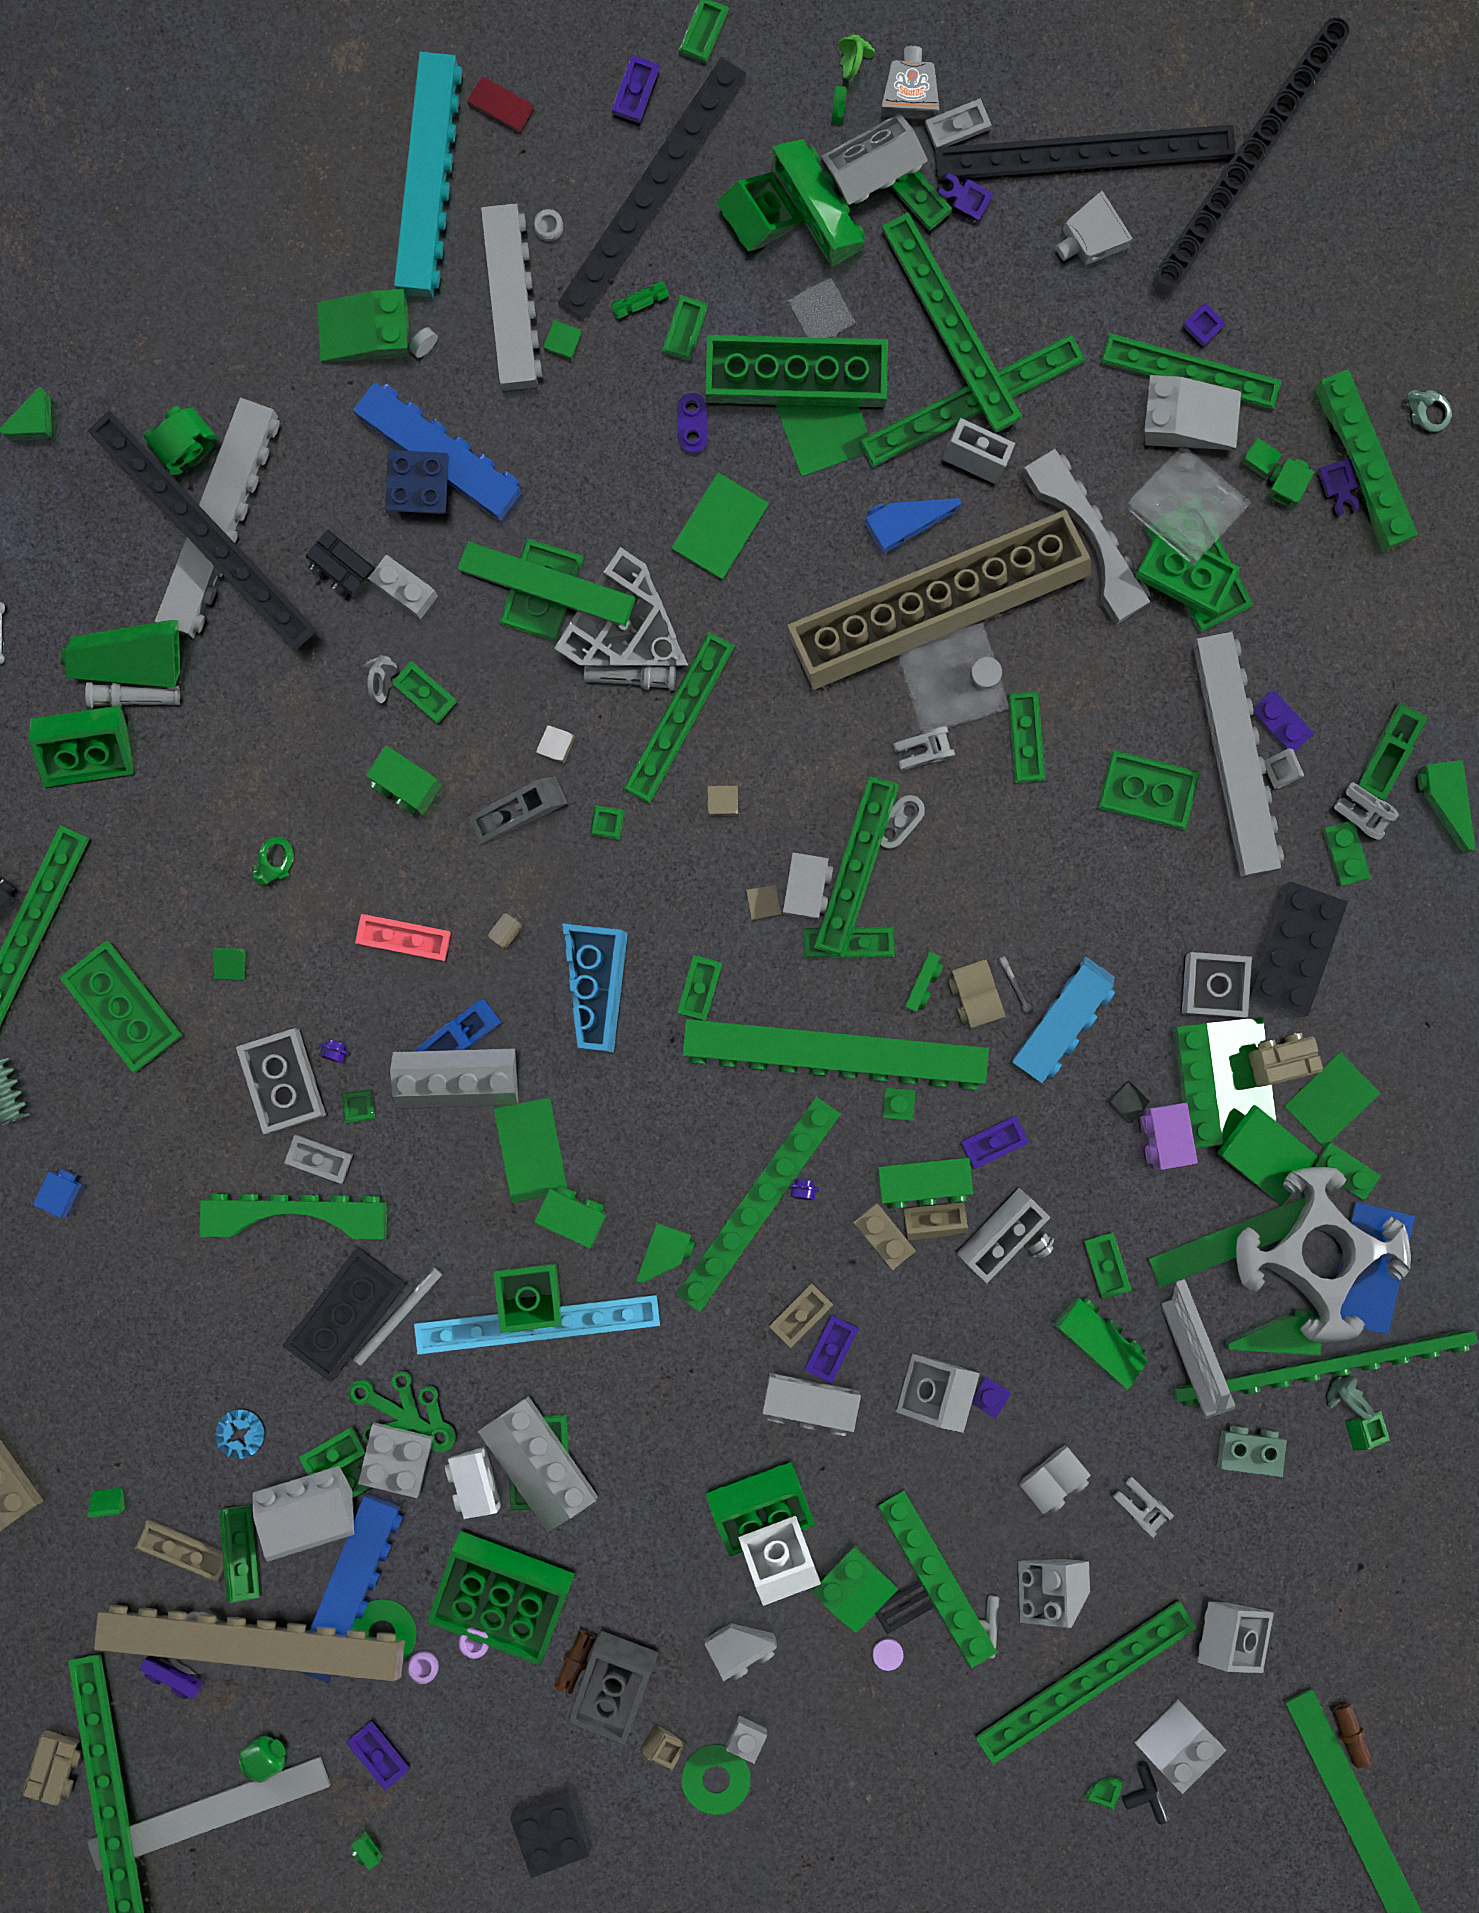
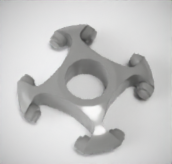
M1330 1167L1302 1168L1290 1172L1284 1179L1282 1185L1290 1193L1304 1192L1305 1205L1289 1234L1268 1252L1260 1251L1257 1248L1261 1243L1259 1241L1260 1236L1249 1227L1241 1232L1237 1237L1236 1260L1242 1285L1256 1293L1265 1282L1262 1279L1264 1274L1258 1270L1260 1267L1267 1268L1294 1284L1309 1299L1320 1316V1321L1317 1318L1313 1321L1308 1319L1300 1331L1303 1332V1335L1309 1341L1321 1343L1357 1338L1363 1331L1365 1323L1360 1318L1353 1315L1352 1317L1346 1316L1342 1319L1340 1311L1350 1288L1364 1269L1377 1258H1384L1388 1261L1386 1265L1388 1275L1394 1280L1400 1281L1410 1272L1411 1263L1408 1234L1405 1225L1398 1219H1394L1391 1216L1382 1225L1381 1228L1384 1230L1382 1235L1387 1240L1381 1242L1352 1225L1330 1201L1325 1193V1187L1330 1191L1333 1189L1339 1190L1347 1180L1344 1174L1337 1168ZM1312 1230L1328 1233L1341 1246L1344 1255L1343 1267L1339 1275L1334 1279L1320 1278L1313 1274L1305 1265L1302 1256V1244L1306 1235Z

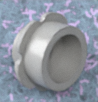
M1044 1231L1036 1233L1025 1245L1030 1252L1029 1256L1034 1258L1037 1255L1039 1259H1042L1049 1255L1053 1250L1054 1238L1048 1236Z

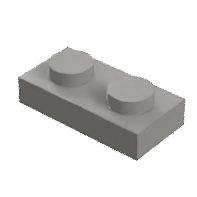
M981 98L925 120V126L935 150L938 147H948L988 131L992 126Z
M295 1134L284 1163L342 1184L353 1155Z

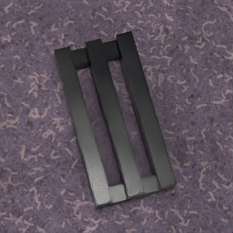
M919 1580L897 1591L875 1613L887 1635L934 1608L931 1601L888 1625L886 1620L927 1597L925 1590L886 1613H881L882 1609L922 1587Z

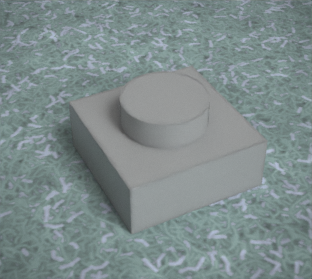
M1288 748L1264 760L1266 771L1274 789H1280L1304 777L1293 749Z

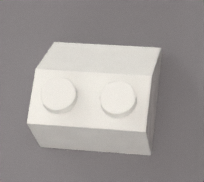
M486 1447L450 1456L448 1459L449 1464L445 1465V1471L449 1483L454 1482L457 1494L453 1495V1501L457 1513L462 1512L464 1519L497 1513L502 1505Z

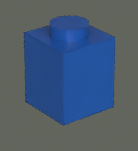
M59 1169L58 1172L50 1171L33 1205L59 1218L67 1217L82 1184L75 1181L76 1175L64 1169Z

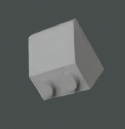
M912 1353L896 1412L939 1428L964 1433L980 1373Z
M1209 1602L1204 1616L1205 1624L1202 1640L1199 1644L1198 1663L1226 1672L1263 1673L1274 1612L1226 1602Z
M1178 1699L1135 1741V1744L1182 1794L1226 1751L1223 1745Z

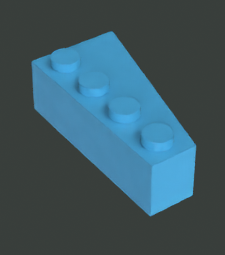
M562 924L566 941V958L569 965V982L573 998L577 1046L583 1050L614 1053L628 933L619 929Z
M1086 956L1079 964V971L1068 979L1060 992V997L1052 1002L1043 1015L1041 1023L1035 1026L1013 1058L1012 1062L1041 1083L1044 1082L1046 1077L1052 1079L1062 1066L1058 1062L1064 1053L1070 1055L1080 1040L1076 1036L1082 1028L1088 1031L1097 1018V1015L1094 1014L1095 1010L1100 1004L1105 1007L1115 994V991L1112 990L1115 976Z

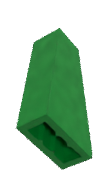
M167 620L71 637L67 647L62 648L61 665L65 666L66 678L174 688L180 675L178 620Z

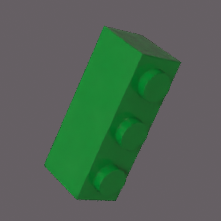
M970 1158L877 1167L880 1200L882 1204L888 1203V1209L906 1207V1201L918 1200V1206L937 1204L936 1198L948 1197L949 1203L967 1201L966 1195L973 1194Z

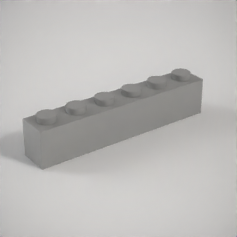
M517 203L481 207L502 391L535 388L538 387L537 378L542 377L540 359L535 360L534 348H539L537 330L531 329L530 320L536 319L534 300L528 301L527 290L533 289L531 271L525 272L524 261L530 260L528 242H522L521 232L526 231L525 213H519Z

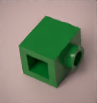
M1288 458L1283 465L1277 463L1269 480L1273 481V484L1267 496L1294 509L1315 471L1309 469V464L1298 458L1293 460Z

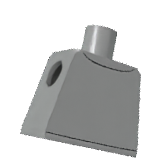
M1101 191L1065 223L1063 231L1067 239L1058 243L1055 247L1063 261L1078 254L1086 265L1127 249L1133 238L1104 192Z

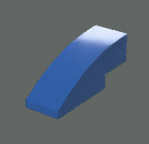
M484 999L479 1000L457 1018L447 1023L413 1052L467 1050L502 1022Z

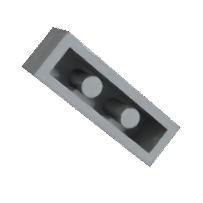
M1019 1187L956 1253L979 1277L988 1283L1051 1217Z

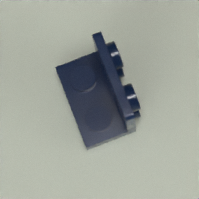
M388 450L385 511L389 517H401V512L439 514L446 512L449 463L447 453Z

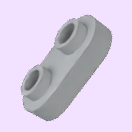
M913 795L903 796L892 807L886 829H892L895 832V837L887 839L883 835L881 847L886 849L898 847L922 820L925 807L918 797ZM907 806H911L915 810V814L911 817L906 816L903 812Z

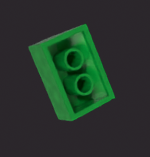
M121 705L31 719L28 741L44 788L133 774L128 729Z
M1076 1297L1053 1322V1325L1120 1386L1128 1390L1148 1361L1142 1355L1146 1350L1133 1338L1129 1342L1120 1335L1123 1329L1111 1318L1105 1322L1097 1314L1100 1308L1086 1297L1082 1301Z
M792 1462L706 1493L714 1522L729 1557L743 1552L738 1537L793 1516L797 1517L801 1530L815 1526Z

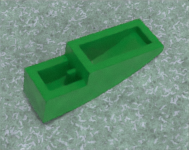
M1398 702L1358 784L1360 787L1384 801L1386 800L1414 748L1413 745L1427 721L1425 714Z

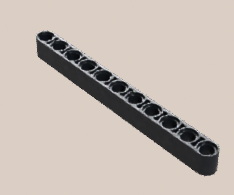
M1333 17L1325 22L1160 263L1153 278V285L1159 293L1171 294L1179 287L1333 62L1350 33L1349 25L1344 19ZM1327 32H1336L1339 35L1340 39H1331L1328 36ZM1311 56H1320L1324 63H1314ZM1301 79L1305 81L1307 87L1300 88L1296 86L1294 80ZM1285 103L1290 107L1291 111L1282 112L1277 104ZM1261 128H1271L1274 136H1265ZM1244 152H1254L1257 155L1258 160H1248L1245 157ZM1228 176H1237L1241 180V184H1231ZM1218 199L1224 203L1225 208L1222 210L1216 209L1212 206L1211 201ZM1204 224L1208 228V233H1198L1194 225ZM1187 248L1191 252L1192 257H1181L1178 249ZM1161 273H1172L1175 281L1172 283L1164 281Z

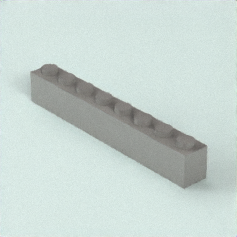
M241 397L199 504L234 543L237 539L235 529L238 521H243L247 513L248 504H246L249 492L253 493L258 484L259 477L256 476L260 465H264L268 458L269 448H267L269 439L276 436L280 421L277 420L278 415L274 409ZM188 537L185 540L155 622L178 620L179 634L194 639L196 632L200 633L204 626L206 616L203 613L206 605H211L216 594L214 584L217 576L221 577L223 574Z
M1233 632L1197 638L1193 642V648L1240 876L1246 877L1276 871L1281 868L1280 863L1284 862V854L1281 845H1277L1274 833H1278V826L1275 816L1270 815L1268 804L1272 803L1269 786H1264L1262 774L1266 773L1265 762L1262 756L1258 757L1256 745L1260 743L1257 728L1252 727L1250 716L1253 715V704L1251 698H1246L1244 686H1247V675L1245 669H1240L1238 657H1241L1240 642L1238 639H1234Z

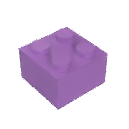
M1187 1103L1144 1109V1116H1140L1139 1121L1142 1134H1147L1149 1146H1145L1147 1163L1152 1164L1153 1169L1159 1170L1198 1164Z

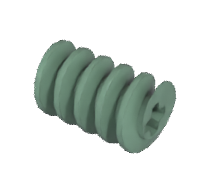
M10 1058L0 1060V1125L12 1123L29 1116V1113H19L18 1111L26 1105L25 1102H15V1098L22 1093L21 1090H11L10 1088L18 1082L17 1079H7V1075L14 1071L13 1067H3V1064Z

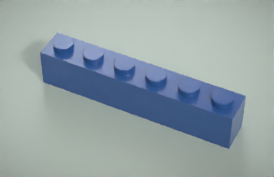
M374 382L353 409L356 418L402 451L447 453L449 456L447 484L501 522L521 495L520 487L517 486L519 481L506 471L501 474L493 468L494 462L485 455L480 454L477 457L470 452L471 446L460 437L456 436L453 439L445 433L447 429L435 419H432L430 422L421 416L423 411L410 401L404 404L397 399L399 394L390 386L384 384L381 387Z
M369 1493L363 1497L354 1519V1535L348 1536L311 1626V1631H317V1627L325 1626L336 1628L335 1633L347 1634V1630L352 1629L356 1618L362 1620L368 1606V1602L364 1601L367 1590H374L380 1573L375 1572L379 1560L385 1562L391 1548V1544L387 1543L391 1532L397 1533L403 1516L398 1514L401 1506ZM301 1672L326 1683H329L333 1676L339 1677L338 1675Z

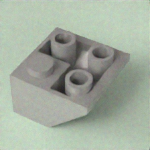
M1070 1559L1018 1561L1020 1623L1071 1628L1090 1593L1089 1561Z
M733 1623L705 1639V1646L723 1681L728 1678L734 1681L748 1672L747 1667L756 1661L758 1664L766 1662L775 1655L773 1650L777 1648L776 1638L773 1633Z

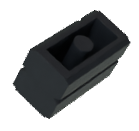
M329 529L325 531L305 556L308 562H310L307 568L320 579L326 575L333 581L331 588L343 598L349 594L355 599L370 582L368 578L375 570L374 566Z

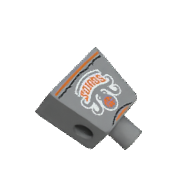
M907 46L904 48V61H892L882 102V117H892L900 113L904 118L930 119L938 115L939 100L934 63L921 62V47Z

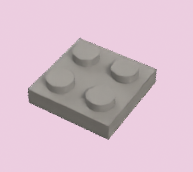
M373 1423L358 1484L418 1498L433 1437Z

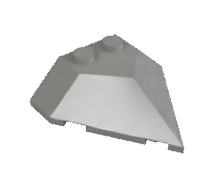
M620 547L595 584L636 598L626 627L577 611L554 649L578 665L688 666L658 592H656L646 564Z

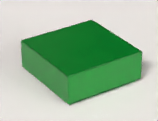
M553 320L543 349L572 360L582 330Z
M595 805L590 836L620 841L625 810Z
M372 1089L341 1093L344 1123L376 1120Z

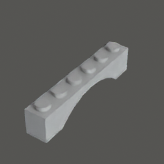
M1056 449L1024 467L1022 475L1037 499L1050 503L1061 510L1066 509L1069 516L1079 523L1089 536L1097 552L1101 567L1102 589L1100 601L1115 625L1147 607L1150 603L1148 599L1150 592L1143 582H1138L1134 578L1132 572L1135 569L1132 562L1126 555L1122 557L1117 549L1119 545L1117 538L1111 530H1105L1101 523L1103 517L1099 509L1094 504L1091 506L1085 497L1087 491L1079 479L1074 480L1069 472L1071 465L1065 455H1059Z

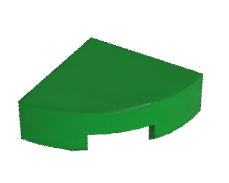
M835 86L831 125L841 126L843 124L847 94L846 87Z
M1117 1777L1101 1779L1088 1789L1084 1799L1115 1810L1124 1780Z

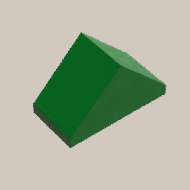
M39 387L0 428V432L9 441L52 439L51 397Z

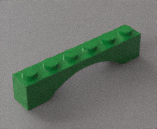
M1349 369L1321 379L1314 388L1325 416L1339 435L1354 466L1365 497L1371 526L1382 552L1411 542L1418 533Z
M209 1194V1199L200 1200V1237H234L246 1227L262 1219L281 1214L308 1215L327 1221L341 1229L352 1239L383 1240L386 1239L387 1202H380V1196H361V1202H349V1196L332 1195L331 1201H319V1195H300V1201H288V1195H270V1200H258V1194H240L239 1200H228V1194Z

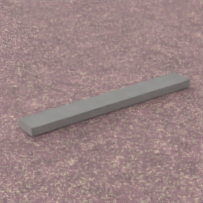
M321 1756L282 1769V1771L265 1782L258 1783L252 1780L131 1824L130 1831L135 1857L330 1787L331 1784ZM97 1837L89 1839L87 1844L96 1870L99 1871L102 1870L98 1841Z

